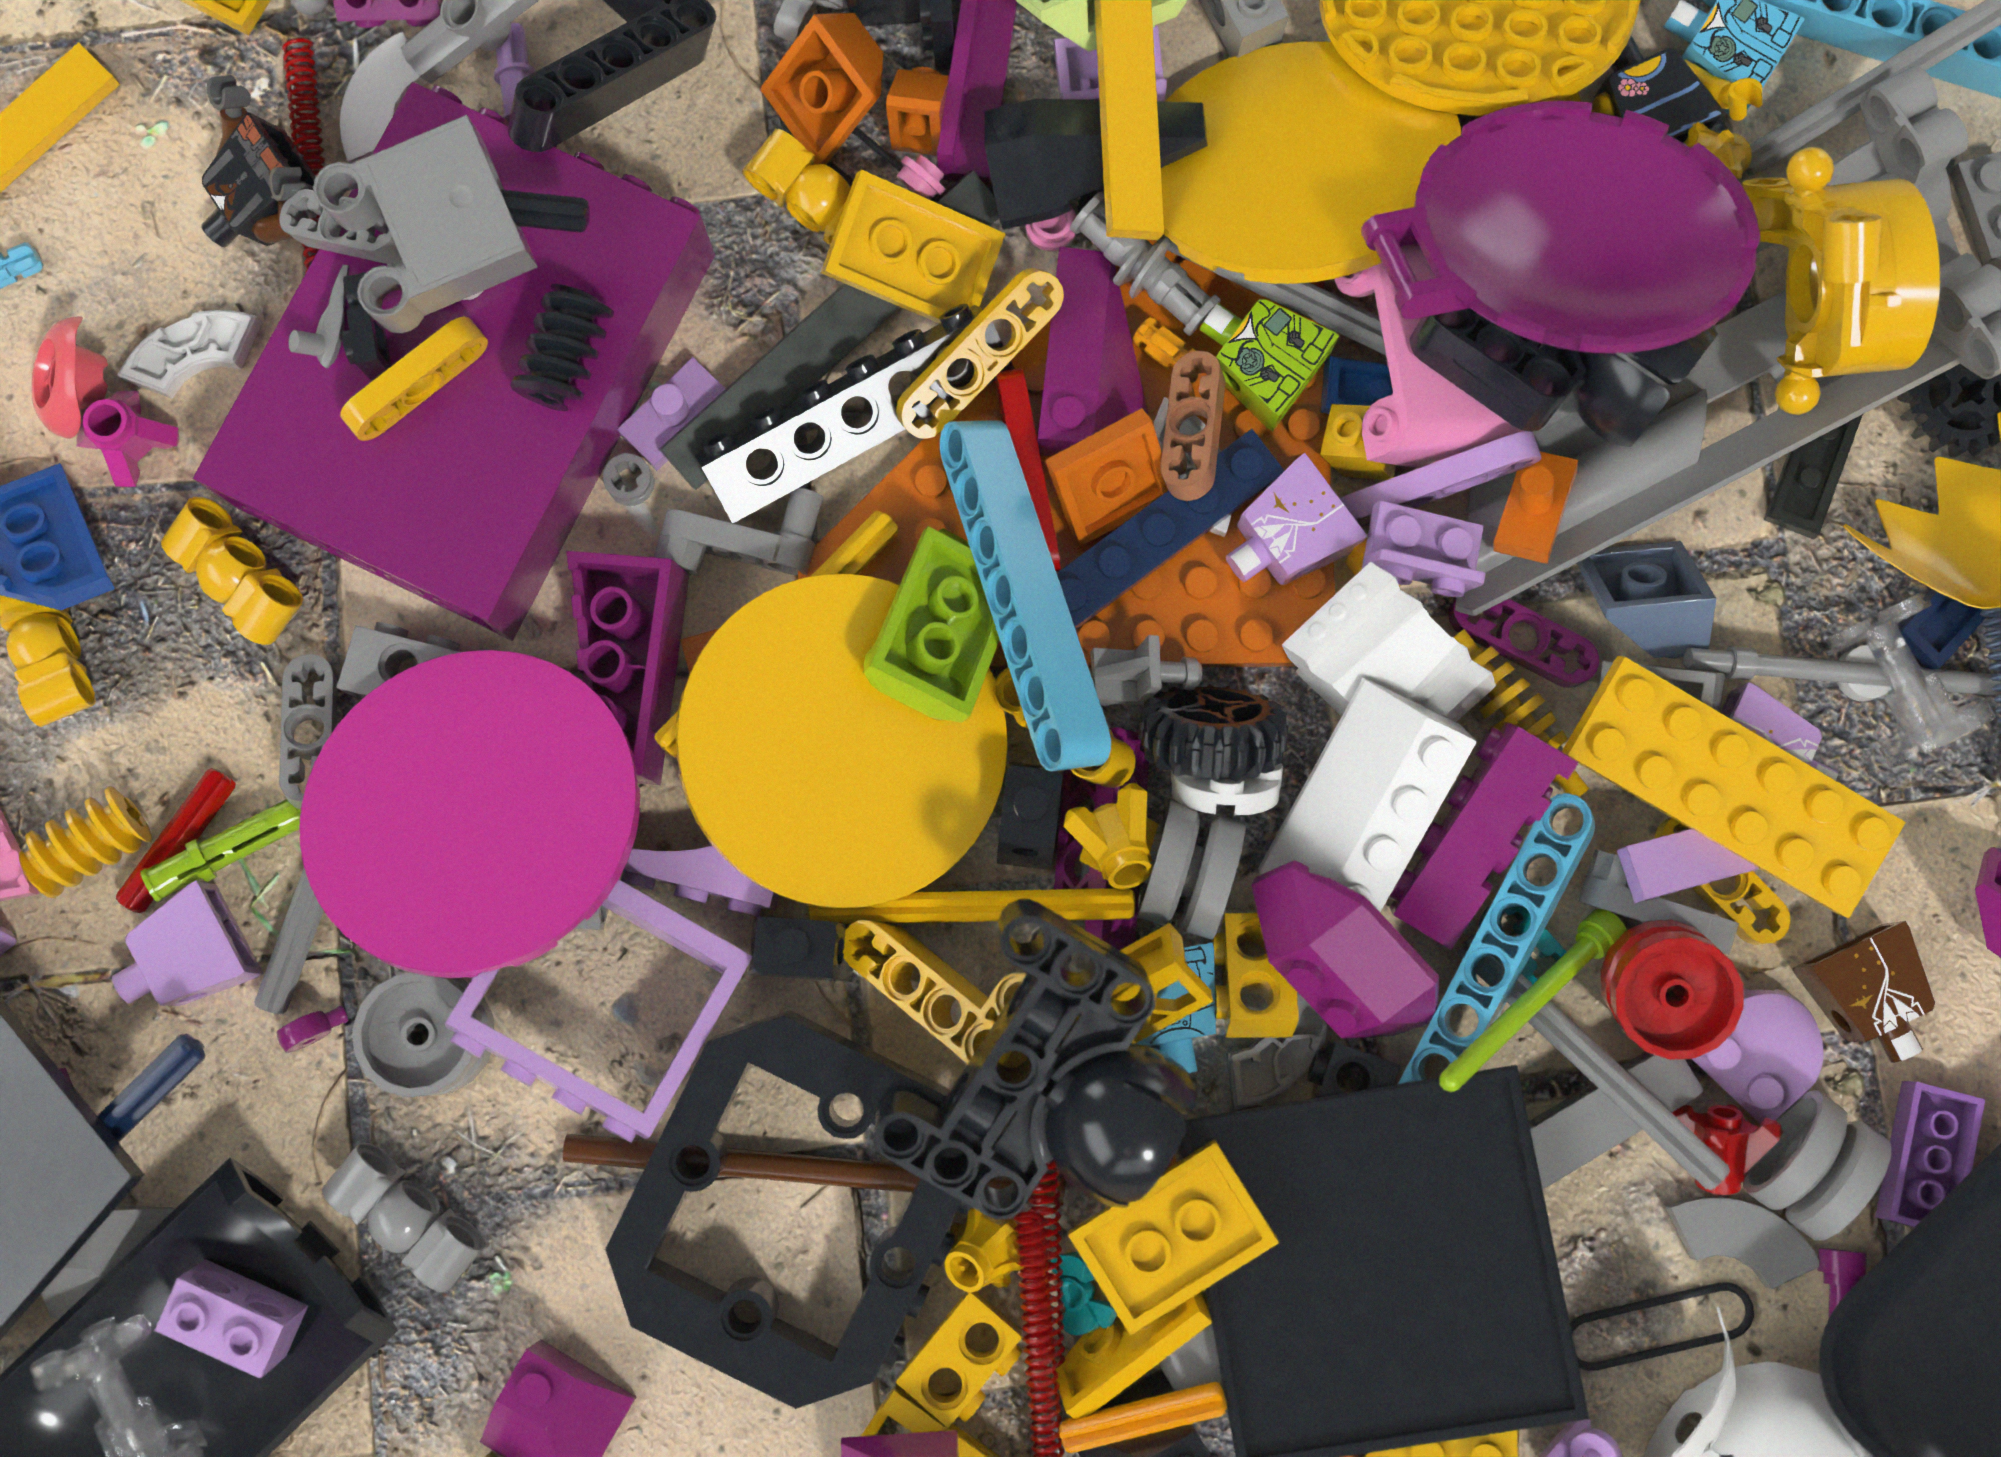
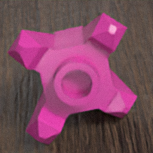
M117 391L109 399L98 400L86 409L83 422L80 424L77 433L76 447L99 448L103 453L115 487H136L140 476L138 461L153 447L162 449L177 447L179 431L178 427L145 419L141 415L138 391Z

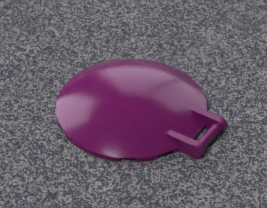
M1545 101L1504 108L1486 114L1464 125L1459 137L1451 141L1447 146L1440 144L1429 158L1422 171L1414 207L1370 217L1363 224L1361 234L1368 248L1377 251L1397 292L1395 303L1405 319H1417L1471 308L1494 324L1539 343L1583 352L1630 353L1657 349L1694 337L1712 327L1738 304L1746 292L1757 267L1755 265L1756 252L1760 242L1758 220L1744 188L1722 161L1700 143L1690 148L1667 135L1669 125L1630 110H1626L1624 118L1591 112L1592 103ZM1418 243L1435 278L1418 281L1401 246Z

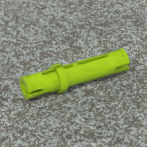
M285 799L200 843L197 839H194L185 844L186 850L148 869L141 870L142 880L157 903L196 880L198 881L203 878L205 882H209L217 878L216 871L299 830L301 810L292 806Z

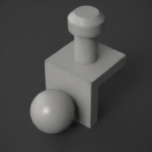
M1148 635L1136 650L1093 648L1090 651V675L1101 706H1111L1114 704L1144 706V702L1153 698L1162 688L1161 683L1179 684L1182 690H1194L1202 680V666L1195 657H1183L1180 662L1160 661L1158 635Z

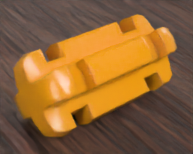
M1150 317L1139 326L1133 337V342L1136 346L1143 343L1146 346L1144 352L1167 369L1170 365L1174 367L1176 362L1184 355L1196 351L1194 348L1190 351L1184 348L1187 344L1164 325L1160 329L1155 326L1157 320Z

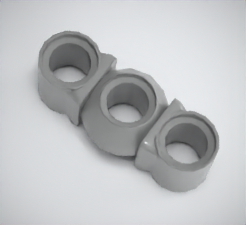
M358 1143L323 1186L322 1193L324 1198L336 1211L351 1218L357 1226L367 1219L369 1234L384 1249L397 1254L408 1253L401 1263L410 1267L413 1274L427 1287L438 1292L449 1291L484 1249V1238L472 1224L456 1216L450 1208L441 1215L438 1200L423 1185L410 1180L400 1181L407 1172L402 1168H398L395 1161L385 1151L370 1143Z

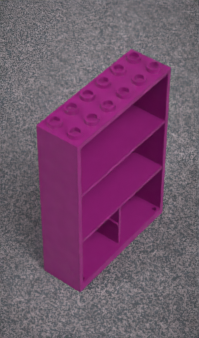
M411 82L372 155L468 115L482 136L504 190L584 198L588 201L590 208V219L586 230L578 233L521 227L537 263V268L488 288L477 298L460 300L424 316L420 324L409 332L395 333L386 329L391 366L445 324L459 317H469L487 338L488 345L484 353L474 363L387 431L367 441H360L340 417L341 410L347 401L372 382L356 364H350L345 354L343 340L336 360L326 369L319 362L317 356L291 352L289 349V337L293 330L316 333L319 321L328 307L336 278L343 265H349V275L367 273L373 268L388 265L319 249L192 479L231 506L513 641L620 438L617 429L635 410L709 269L715 253L700 211L688 201L672 196L670 200H666L652 193L650 186L632 175L624 174L622 178H619L604 171L605 168L600 162L582 152H576L572 156L557 149V146L543 152L524 150L511 140L508 133L509 122L498 113L483 107L477 112L462 105V101L455 94L443 87L435 85L430 90L415 82ZM352 189L348 197L356 198L359 189ZM342 227L339 237L346 234L348 230ZM376 229L374 237L377 238L379 235H382L384 233H381ZM552 284L567 285L587 292L614 311L611 319L598 317L594 319V323L603 328L607 334L604 339L587 338L586 343L599 352V356L597 359L580 358L579 364L589 370L592 375L589 380L572 379L571 384L582 391L584 397L582 400L565 399L564 405L569 409L568 411H557L534 403L514 392L510 386L514 376L525 375L520 370L518 362L522 355L532 354L527 349L525 343L530 334L539 333L535 329L533 321L538 313L546 312L540 302L545 293L553 291L550 288ZM396 290L386 295L382 303V310L392 309L397 306L402 299L403 291ZM347 297L345 304L344 331L349 330L346 310H349L350 306Z

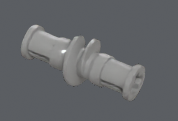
M1102 192L1096 194L1072 222L1070 230L1074 234L1083 233L1104 252L1103 256L1113 265L1120 267L1113 278L1114 284L1119 287L1134 279L1129 291L1130 297L1132 299L1137 297L1145 289L1148 296L1157 305L1160 306L1162 304L1185 325L1183 332L1188 336L1192 335L1201 326L1215 305L1220 303L1221 299L1216 294L1210 297L1186 276L1187 272L1181 266L1165 257L1171 242L1169 238L1165 237L1152 245L1146 239L1106 237L1105 198Z

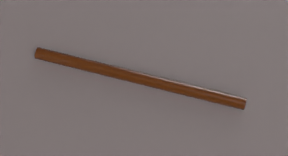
M567 1134L563 1146V1161L645 1169L658 1142L633 1140L631 1143L620 1138ZM696 1145L684 1148L683 1158L690 1169L698 1172L709 1169L710 1159L703 1148ZM727 1148L728 1159L726 1166L718 1175L908 1193L913 1192L920 1178L891 1162ZM996 1176L986 1184L994 1189H1004L1009 1187L1014 1180L1007 1176ZM1056 1177L1061 1182L1057 1188L1061 1195L1057 1200L1063 1206L1066 1179ZM1050 1180L1046 1182H1039L1038 1184H1045L1051 1186L1054 1185L1055 1182ZM1052 1191L1039 1194L1032 1193L1030 1197L1034 1195H1045L1052 1197L1055 1195V1193ZM1051 1202L1043 1205H1055V1203Z

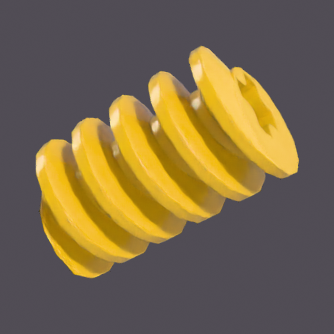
M108 786L104 789L108 803L105 807L93 797H89L84 801L88 813L86 818L73 808L66 810L64 814L69 826L67 829H64L53 819L47 821L45 829L49 839L46 841L33 830L26 833L25 839L29 850L26 852L20 851V865L30 882L48 898L58 897L64 891V886L75 887L83 881V875L94 876L98 874L103 868V863L114 865L122 858V851L130 854L135 853L141 848L142 840L152 843L150 828L142 814L130 799L123 796L114 787Z

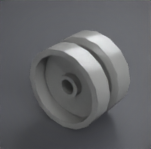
M1170 801L1159 833L1154 836L1150 851L1152 872L1147 880L1143 882L1144 885L1136 918L1163 926L1172 919L1180 896L1183 895L1186 896L1181 920L1184 932L1212 940L1219 928L1232 889L1244 842L1246 822L1218 815L1209 823L1200 846L1195 844L1200 826L1199 812L1180 803Z
M404 973L397 974L375 986L359 1006L352 1028L354 1055L365 1076L383 1091L407 1098L453 1093L474 1081L489 1062L491 1053L485 1050L482 1056L478 1058L466 1052L465 1049L450 1042L455 1032L446 1028L445 1025L469 984L465 980L458 978ZM483 997L471 1017L495 1030L493 1014ZM429 1031L427 1041L422 1043L421 1034Z
M1816 1090L1806 1092L1775 1120L1781 1124L1783 1134L1780 1140L1748 1170L1743 1187L1749 1195L1771 1210L1786 1208V1217L1789 1222L1813 1240H1827L1850 1224L1875 1194L1885 1176L1891 1159V1143L1886 1137L1861 1120L1847 1123V1112L1833 1100Z

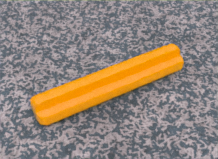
M1211 1382L1095 1411L1087 1417L1079 1419L1067 1418L1059 1425L1060 1438L1065 1451L1074 1453L1220 1417L1227 1410V1402L1220 1383Z

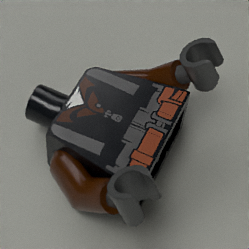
M234 76L211 77L207 83V94L212 106L220 110L222 138L216 157L202 175V185L217 208L201 224V228L213 242L225 248L238 235H242L265 246L292 239L293 237L284 232L280 226L281 209L287 199L291 198L299 190H314L316 176L285 130L247 112L244 107L250 104L251 95L245 87L236 86L237 81Z

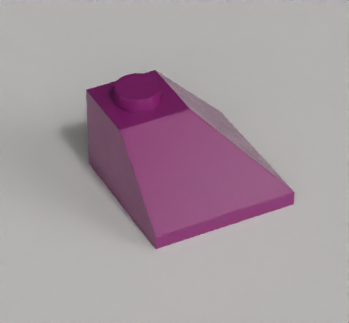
M539 1340L525 1350L499 1394L480 1443L503 1457H602L634 1403L636 1396L545 1341Z

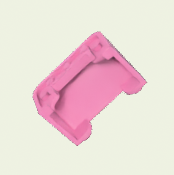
M1418 243L1401 246L1418 281L1435 278ZM1383 263L1334 279L1337 288L1343 294L1359 298L1375 293L1393 389L1392 395L1379 399L1365 413L1362 422V436L1367 461L1421 468L1499 438L1523 431L1512 426L1414 355L1410 347V337L1421 318L1405 319L1402 317L1395 303L1397 292Z

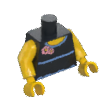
M1630 36L1624 50L1611 65L1614 73L1606 77L1592 102L1591 112L1624 118L1626 110H1630L1669 125L1667 135L1684 143L1688 138V130L1693 127L1692 124L1700 122L1711 130L1724 113L1722 109L1729 108L1731 119L1740 121L1747 116V104L1760 108L1762 106V85L1753 78H1743L1730 82L1714 76L1689 60L1683 59L1677 50L1667 48L1644 59L1634 38Z

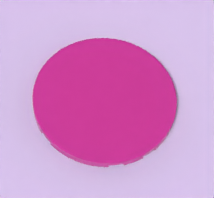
M496 650L466 651L441 656L408 668L368 693L348 712L325 742L313 765L302 800L299 824L300 848L309 885L326 915L345 936L370 955L399 969L425 976L463 978L479 976L480 973L510 965L517 967L558 946L557 942L576 928L584 919L588 921L611 893L629 859L639 822L640 788L637 782V772L633 759L634 754L628 739L611 710L586 683L567 670L530 655Z

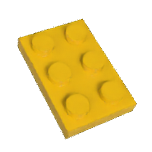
M861 169L856 173L821 274L940 324L939 317L953 307L961 304H968L969 308L973 305L980 307L1005 233Z
M1215 1139L1166 1169L1153 1188L1141 1200L1130 1202L1127 1208L1107 1206L1068 1232L1069 1238L1130 1336L1279 1243L1278 1238Z

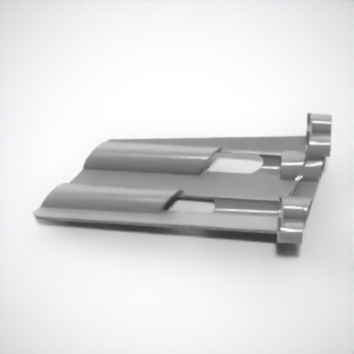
M1919 66L1910 67L1864 91L1861 95L1860 103L1870 140L1833 162L1834 173L1831 181L1827 184L1837 185L1901 178L1915 185L1925 199L1937 237L1940 287L1933 331L1926 349L1918 361L1911 367L1902 370L1815 378L1819 384L1821 395L1818 404L1810 412L1801 415L1788 414L1778 407L1777 411L1701 450L1707 404L1768 372L1774 377L1776 383L1784 377L1785 368L1777 362V357L1785 354V344L1788 338L1785 327L1786 290L1715 326L1718 335L1687 377L1676 385L1665 383L1624 353H1616L1669 391L1670 396L1667 403L1632 447L1615 445L1592 431L1580 418L1571 402L1570 395H1568L1543 428L1533 431L1539 451L1578 460L1577 473L1548 564L1493 551L1494 539L1516 471L1471 487L1466 521L1484 525L1476 571L1486 574L1484 585L1464 592L1462 597H1456L1455 611L1476 616L1960 363L1984 379H1991L2001 374V271L1990 264L1981 266L1980 262L1972 254L1965 253L1960 255L1947 220L1951 209V187L1946 166L1952 158L1967 150L1968 134L1962 120L1954 111L1947 108L1940 110L1937 107V89L1932 78L1923 68ZM1759 242L1756 253L1775 243Z

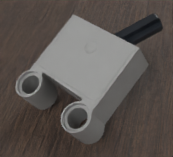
M468 115L353 164L342 162L329 164L319 172L313 187L315 198L321 207L346 230L355 232L367 230L376 224L382 212L407 271L402 273L396 268L388 266L373 268L365 273L359 282L357 293L359 302L365 311L382 327L395 333L409 332L420 324L424 316L537 268V263L521 227L582 233L586 230L590 219L589 203L584 198L504 190L482 136ZM351 189H359L358 195L352 203L338 206L340 198L345 192ZM396 290L403 291L402 299L397 306L392 309L382 310V303L386 295Z

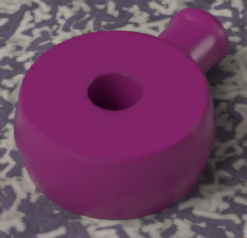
M340 1005L326 1013L316 1011L286 1024L276 1032L278 1043L286 1053L307 1047L330 1034L331 1028L348 1022L347 1014Z

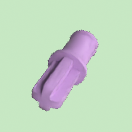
M511 23L507 40L496 49L498 67L494 70V79L501 86L504 108L503 118L508 122L517 83L536 72L534 67L529 64L525 30L520 23Z

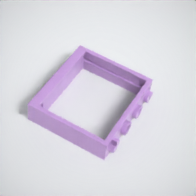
M618 880L602 906L722 974L642 1113L471 1017L500 969L483 972L479 976L473 977L445 1025L446 1028L455 1032L450 1042L478 1058L482 1056L485 1050L505 1060L500 1070L530 1087L536 1078L556 1089L551 1099L582 1115L586 1106L606 1117L602 1124L604 1129L632 1143L636 1134L644 1139L650 1138L753 956Z

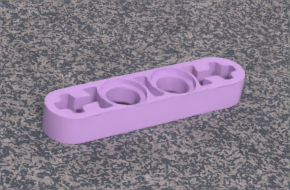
M1522 431L1361 489L1339 499L1358 524L1363 527L1370 524L1373 505L1379 501L1416 508L1531 466L1541 460V454L1533 431Z

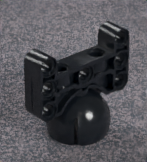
M1471 308L1422 317L1410 337V347L1419 360L1512 426L1523 431L1532 432L1543 428L1568 395H1570L1571 402L1580 418L1592 431L1615 445L1632 447L1670 397L1669 391L1616 353L1583 352L1539 343L1494 324ZM1713 325L1698 335L1673 345L1624 354L1665 383L1676 385L1687 377L1714 341L1718 332Z
M1018 899L1009 903L1001 911L998 919V932L1001 949L1005 957L1014 965L1026 971V975L939 1108L908 1091L891 1092L878 1102L875 1110V1145L879 1153L886 1159L995 1219H1008L1017 1215L1024 1208L1026 1201L1048 1169L1046 1162L1052 1160L1069 1185L1086 1198L1110 1207L1127 1208L1130 1202L1141 1200L1153 1188L1170 1164L1186 1133L1187 1127L1184 1118L1161 1101H1166L1181 1114L1188 1115L1195 1107L1196 1083L1186 1069L1167 1053L1147 1045L1131 1044L1145 1021L1152 1015L1155 1007V993L1145 968L1133 958L1042 904L1030 899ZM1022 923H1033L1041 928L1039 936L1028 943L1015 941L1010 934L1017 925ZM1073 953H1083L1091 958L1088 966L1078 972L1064 970L1061 964L1068 955ZM1132 982L1140 986L1138 994L1128 1001H1119L1111 997L1113 990L1123 983ZM1009 1051H1020L1028 1056L1026 1061L1017 1067H1006L998 1062L999 1058ZM899 1118L910 1120L916 1125L911 1131L906 1133H895L886 1127L890 1121ZM947 1147H955L965 1153L956 1161H944L937 1156L941 1150ZM996 1176H1007L1014 1180L1009 1187L1004 1189H994L986 1184Z

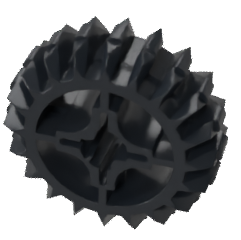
M1211 684L1207 687H1196L1194 690H1182L1173 687L1168 692L1161 691L1156 693L1153 698L1144 702V708L1138 722L1140 751L1144 753L1145 760L1155 763L1156 767L1160 770H1172L1176 776L1188 775L1194 777L1195 780L1207 778L1213 779L1215 782L1219 779H1231L1237 782L1241 777L1254 779L1259 777L1260 773L1274 771L1275 766L1282 763L1288 741L1287 713L1282 711L1281 705L1275 701H1269V698L1263 694L1253 695L1248 689L1236 690L1231 689L1230 686L1223 688L1214 687Z

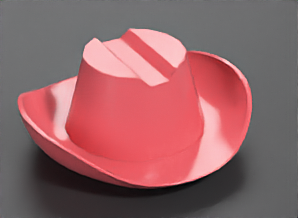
M83 317L65 318L55 323L47 331L39 346L32 372V402L38 418L48 430L66 439L75 437L79 431L81 424L79 409H87L92 403L105 399L108 387L103 380V369L108 366L107 359L101 354L76 344L77 329Z

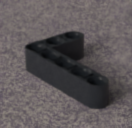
M603 0L627 23L518 82L508 124L509 137L514 144L527 151L543 152L550 150L696 67L705 58L716 20V12L713 6L707 0Z

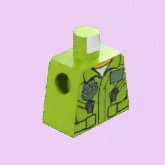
M1259 299L1243 320L1218 303L1200 327V331L1223 346L1216 358L1225 377V387L1272 432L1329 357L1339 338V335L1266 299Z

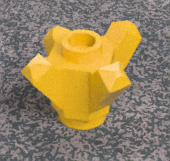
M1130 783L1118 791L1116 804L1102 805L1093 812H1090L1086 807L1068 810L1063 827L1083 846L1079 861L1101 872L1103 879H1107L1109 884L1116 889L1133 888L1147 880L1152 872L1150 851L1158 824L1147 817V791L1138 784Z

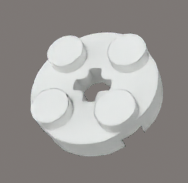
M1281 763L1275 766L1274 771L1269 773H1260V776L1254 779L1241 777L1237 782L1231 779H1219L1217 782L1207 778L1195 780L1194 777L1188 775L1176 776L1171 770L1172 796L1180 804L1205 813L1216 814L1217 804L1235 805L1234 815L1261 813L1273 808L1279 801L1283 765Z

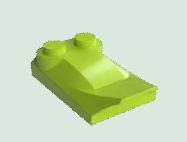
M927 526L923 530L877 640L865 655L863 673L866 678L881 693L928 717L960 723L971 716L1000 640L968 541L944 528L937 531Z

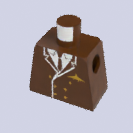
M1906 921L1881 924L1792 968L1797 978L1847 1042H1867L1878 1037L1891 1063L1913 1057L1923 1050L1909 1021L1932 1011L1935 1008V1001L1910 927Z

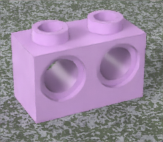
M205 1259L177 1278L155 1331L261 1379L286 1357L308 1305Z

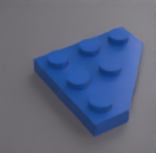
M61 463L0 486L1 596L57 610H64L115 589L75 491Z

